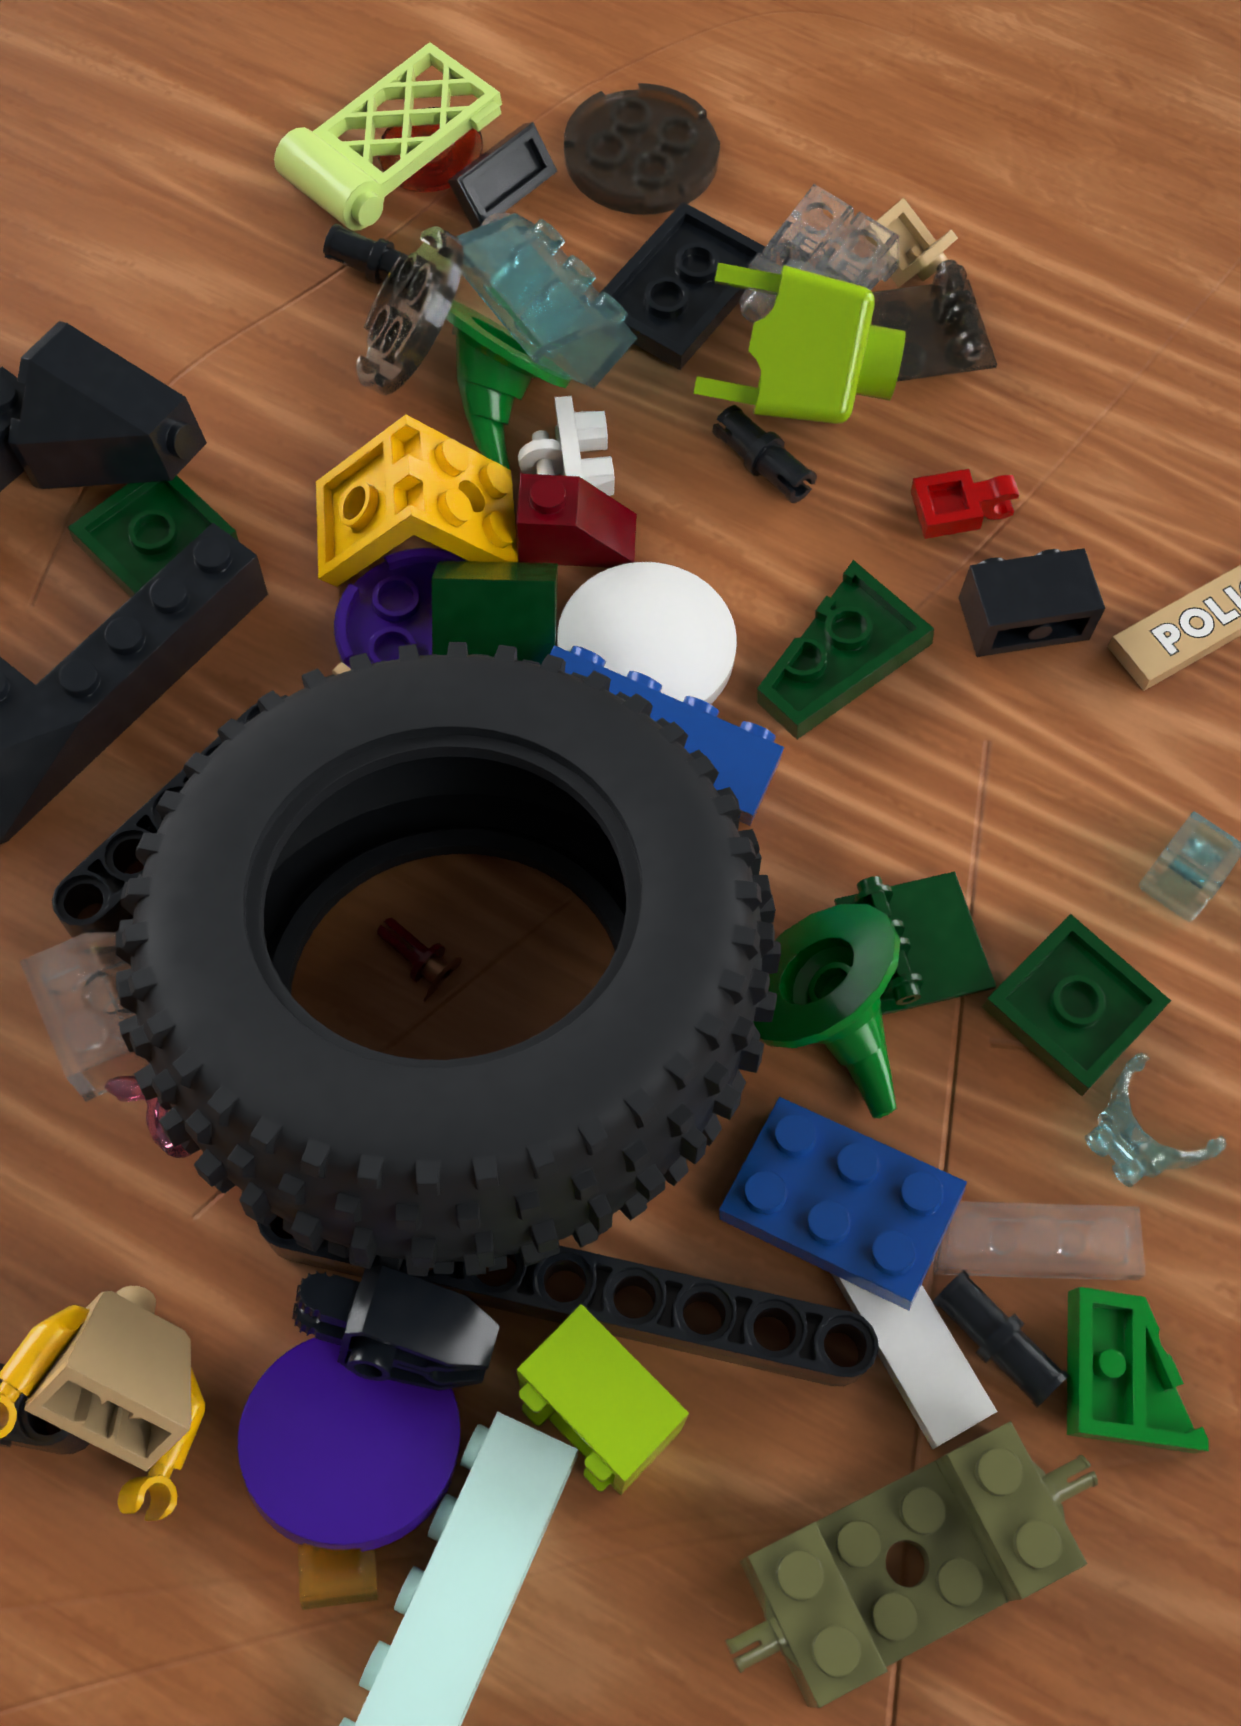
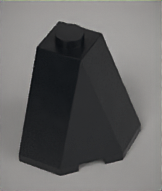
M59 321L20 359L17 382L25 384L21 418L11 419L8 443L32 485L36 488L53 489L172 481L207 444L185 396L68 323Z

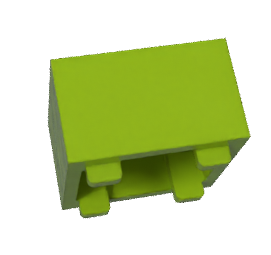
M582 1304L517 1368L520 1386L519 1397L524 1402L522 1405L523 1414L537 1427L542 1426L548 1419L578 1449L585 1458L584 1464L586 1469L584 1470V1477L598 1492H603L611 1485L622 1495L681 1432L689 1415V1412Z

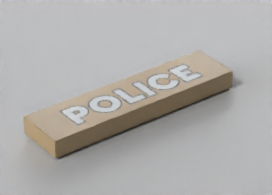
M1241 565L1112 637L1107 646L1108 649L1143 691L1241 636Z

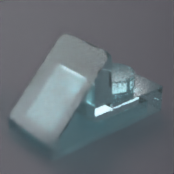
M1193 811L1139 883V887L1189 922L1193 921L1214 897L1241 857V842Z

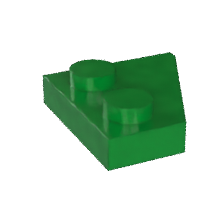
M1078 1287L1068 1291L1067 1373L1069 1376L1067 1377V1435L1194 1454L1209 1451L1208 1437L1203 1427H1193L1176 1388L1184 1383L1172 1356L1164 1350L1160 1343V1329L1146 1297Z

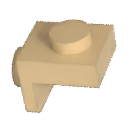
M904 198L859 235L898 287L902 286L916 274L922 282L928 279L948 261L943 251L958 239L951 229L936 241Z

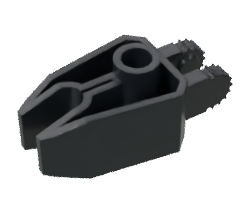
M384 1265L371 1266L370 1269L365 1268L361 1282L335 1274L327 1276L326 1272L321 1274L316 1271V1274L311 1275L308 1273V1277L302 1278L301 1285L297 1286V1303H294L292 1319L295 1320L294 1326H298L299 1332H305L306 1336L313 1334L315 1339L340 1345L341 1348L337 1362L355 1375L374 1381L392 1380L437 1391L483 1382L486 1369L490 1365L500 1326L468 1296L419 1279L413 1275H408L404 1270L400 1269L398 1271Z

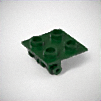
M955 871L893 886L883 885L880 876H872L857 883L858 894L834 900L835 906L839 904H868L882 911L892 921L901 940L898 967L880 997L882 1016L996 988Z

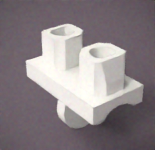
M572 396L555 397L557 425L555 426L556 440L549 439L547 431L539 430L532 434V441L525 444L519 450L518 461L521 472L524 474L558 475L561 473L562 476H580L607 495H614L615 476L611 456L581 459L580 452L607 450L608 434L605 411L574 412Z

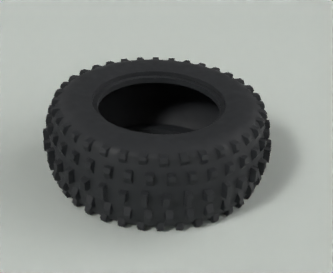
M449 642L447 655L432 654L419 656L416 644L399 646V659L371 663L366 653L352 656L349 660L350 671L324 677L317 668L302 675L304 689L290 696L284 695L282 697L272 690L259 698L257 704L261 713L246 724L242 721L239 723L231 718L218 729L217 733L222 744L209 757L195 752L185 763L183 771L189 780L181 791L177 793L166 790L155 808L163 818L157 833H143L136 849V858L144 865L143 873L139 874L137 878H130L128 882L124 883L121 895V906L134 917L129 920H121L119 931L116 932L115 955L131 965L130 969L116 972V990L119 995L120 1006L137 1015L118 1022L120 1033L129 1052H135L137 1056L145 1058L150 1063L134 1073V1076L146 1100L157 1098L164 1110H170L159 1119V1122L174 1147L181 1144L190 1155L202 1150L203 1154L194 1163L198 1174L211 1187L215 1185L224 1194L234 1186H238L242 1190L239 1200L244 1212L256 1222H260L267 1227L277 1216L283 1218L282 1229L293 1235L296 1243L304 1248L316 1252L324 1239L328 1240V1252L342 1258H349V1262L352 1265L370 1269L376 1255H379L380 1265L399 1271L404 1259L406 1260L408 1275L428 1276L429 1268H433L434 1274H453L455 1262L461 1261L465 1262L467 1276L486 1274V1267L489 1268V1271L506 1269L507 1255L517 1253L521 1254L525 1266L543 1262L544 1258L560 1253L559 1240L572 1235L580 1248L596 1241L599 1235L612 1227V1216L615 1212L621 1210L631 1221L647 1209L646 1204L665 1190L666 1181L675 1186L689 1171L686 1159L696 1164L705 1155L706 1145L710 1146L722 1130L716 1115L730 1120L740 1105L741 1093L746 1084L740 1070L757 1073L762 1060L764 1043L759 1041L760 1033L754 1026L753 1021H773L777 994L768 991L770 984L769 974L778 972L781 956V944L774 941L775 930L773 922L776 909L768 875H759L762 859L759 853V843L753 829L738 831L740 820L738 817L741 814L738 799L730 787L721 790L715 789L713 784L719 772L708 757L700 750L689 754L684 748L689 735L675 722L669 723L664 718L654 721L650 718L653 706L636 693L629 697L622 692H619L617 695L609 692L611 679L599 672L593 671L588 677L575 672L571 675L565 673L566 662L564 659L549 654L541 665L539 662L529 660L518 661L516 647L504 645L498 646L494 657L483 654L468 655L466 642ZM450 854L494 856L519 862L549 875L569 888L590 908L606 930L615 949L608 968L596 986L579 1005L561 1020L519 1044L496 1052L469 1058L420 1060L397 1057L368 1049L326 1028L314 1019L291 995L297 963L307 941L324 916L344 896L377 874L410 861L432 856Z

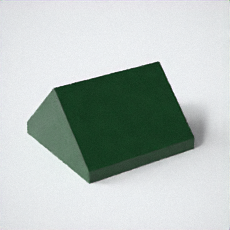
M439 561L432 576V654L447 655L449 642H466L468 655L483 654L494 657L498 646L504 645L516 647L518 661L529 660L539 662L541 665L546 656L550 655L553 646H556L558 563Z

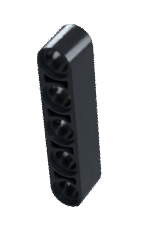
M256 703L251 706L236 721L239 723L242 721L246 724L260 714L258 704ZM218 736L200 754L209 757L222 744L220 737ZM183 769L70 872L54 890L52 898L53 911L74 942L79 946L90 950L108 948L116 942V932L119 931L120 921L133 919L134 916L121 906V895L124 883L128 882L130 878H137L139 874L143 873V870L133 874L125 872L131 864L139 861L136 858V849L143 833H157L163 818L155 808L165 791L179 793L189 780ZM96 903L102 904L98 913L91 918L77 919L80 912L87 906Z

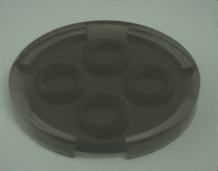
M638 83L637 90L619 91L608 95L600 91L579 105L566 125L564 133V161L571 180L588 198L615 211L648 215L675 210L682 202L689 204L698 198L709 187L718 168L720 140H718L715 129L707 119V111L691 97L669 87Z
M434 226L424 230L420 236V240L424 243L417 251L409 256L405 254L399 256L385 278L364 325V328L369 331L367 338L368 350L366 357L360 355L356 360L357 375L363 386L381 395H389L395 392L414 374L439 335L455 298L463 267V245L458 237L441 227Z

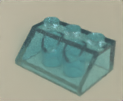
M513 213L447 240L441 248L442 251L535 363L594 389L638 339L623 322L628 316L626 310L606 292L599 294L592 285L596 279L595 274L574 255L568 257L561 249V246L565 243L564 238L545 220L539 219L534 224L517 213Z

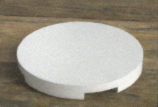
M634 562L618 565L596 574L573 593L565 605L559 620L557 647L569 652L573 646L583 647L601 656L606 661L605 668L625 677L629 671H636L647 675L662 685L661 693L683 702L685 696H692L712 704L721 694L731 676L736 654L737 635L735 624L727 605L721 596L704 580L676 566L656 562Z

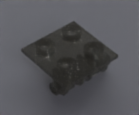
M946 260L937 266V273L932 284L873 292L875 306L871 321L872 325L904 330L906 333L897 382L997 367L970 281L967 279L966 270L962 265L957 264L955 260Z

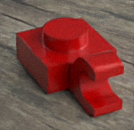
M970 469L913 478L911 495L924 539L981 529L984 516L990 520L1011 517L1014 515L1011 500L1019 497V491L1013 475H1001L974 483Z

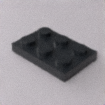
M682 202L590 303V319L681 370L749 291L715 284L718 263L766 271L771 264L772 250Z

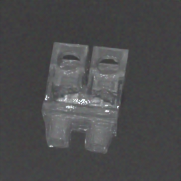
M813 184L768 242L762 254L758 253L752 260L749 268L780 274L783 265L864 286L872 290L880 280L886 282L899 267V235L860 211L854 217V208ZM823 209L828 210L834 219L823 214ZM866 235L872 237L877 242L878 247L867 241ZM745 290L739 300L742 316L753 324L765 318L774 307L776 295Z

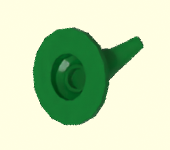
M441 295L435 296L432 306L440 315L453 324L452 334L456 335L457 382L465 416L475 445L482 455L510 469L505 444L504 425L509 424L514 399L522 400L533 378L538 377L562 388H566L572 378L548 356L498 323L455 300Z
M839 904L810 914L776 938L775 941L781 944V956L778 972L769 974L770 984L768 991L777 994L773 1021H753L760 1033L759 1040L771 1047L799 1048L812 1043L824 1044L840 1065L846 1066L872 1118H882L891 1114L897 1107L885 1042L880 997L898 967L901 940L892 921L882 911L868 904Z

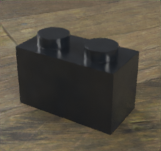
M1085 548L1069 551L1048 549L1034 556L1009 560L995 557L975 565H970L958 597L977 657L1090 640L1105 610Z

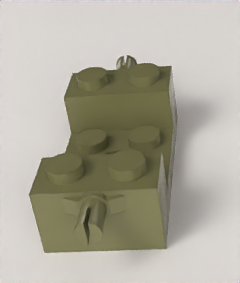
M1010 1421L850 1505L747 1556L740 1563L760 1603L766 1621L731 1639L725 1640L730 1654H734L757 1641L759 1642L757 1647L733 1659L738 1671L742 1673L744 1669L780 1651L788 1663L807 1706L821 1708L888 1672L887 1666L1009 1601L1024 1599L1087 1565V1562L1065 1523L1061 1502L1090 1487L1098 1485V1479L1094 1471L1069 1483L1067 1482L1069 1477L1089 1468L1091 1464L1083 1455H1079L1076 1459L1045 1474L1032 1461ZM896 1542L912 1544L923 1557L924 1573L921 1580L913 1587L898 1585L887 1572L886 1555L890 1547Z

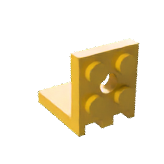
M408 415L401 417L316 481L318 579L338 587L413 535L468 561L518 562L511 470Z

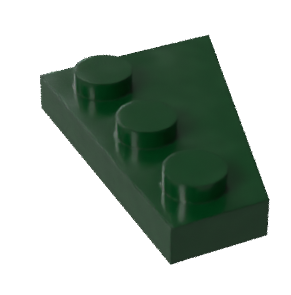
M853 560L843 573V581L831 597L826 596L815 610V619L800 638H794L758 686L757 703L798 740L933 644L934 628Z

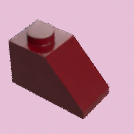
M520 473L516 521L518 562L558 563V565L602 568H612L622 564L634 563L637 514L580 476Z

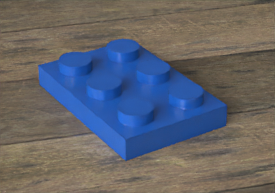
M779 1097L719 1209V1218L723 1222L910 1311L962 1199L967 1181Z

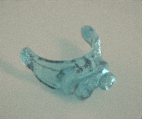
M1142 1052L1136 1054L1126 1063L1124 1071L1121 1072L1113 1084L1108 1106L1098 1115L1099 1125L1085 1136V1140L1092 1151L1101 1157L1109 1154L1116 1162L1112 1166V1170L1118 1180L1128 1187H1132L1144 1176L1154 1178L1166 1169H1185L1197 1166L1202 1161L1217 1156L1227 1145L1226 1139L1221 1135L1217 1139L1210 1140L1205 1149L1192 1152L1179 1151L1159 1144L1142 1130L1132 1114L1128 1096V1085L1132 1074L1143 1070L1145 1063L1150 1060L1149 1056Z

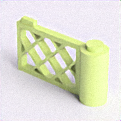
M429 42L313 132L305 127L295 128L288 132L276 148L274 157L275 168L283 178L344 226L353 231L362 230L379 219L383 211L384 197L469 130L474 128L479 132L501 115V95L498 90ZM430 66L443 73V80L416 81V77ZM474 95L478 98L469 106L450 107L451 96ZM442 97L441 108L413 109L414 98ZM405 99L404 110L377 111V107L386 100ZM440 124V129L431 136L411 137L412 126ZM403 127L402 138L375 139V128ZM365 129V140L341 141L338 139L347 130ZM400 155V160L385 172L380 171L373 165V156Z

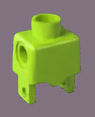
M718 263L715 284L776 295L774 307L769 314L753 324L748 351L757 360L761 370L758 388L697 376L693 394L754 405L753 414L832 424H841L850 418L856 395L891 400L901 366L906 333L904 330L871 324L875 297L870 289L783 265L780 274Z

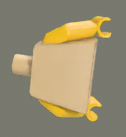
M127 1286L121 1288L116 1293L113 1291L101 1292L86 1308L77 1305L68 1306L31 1329L0 1371V1379L3 1380L0 1384V1439L13 1430L17 1421V1411L14 1403L21 1394H24L28 1397L24 1407L25 1411L146 1472L149 1470L147 1476L135 1477L128 1480L122 1486L118 1496V1507L122 1514L136 1513L144 1503L145 1493L148 1489L151 1502L145 1514V1521H157L171 1514L177 1505V1490L170 1477L174 1468L181 1470L205 1413V1401L191 1367V1339L187 1333L154 1314L156 1299L152 1292L140 1286Z

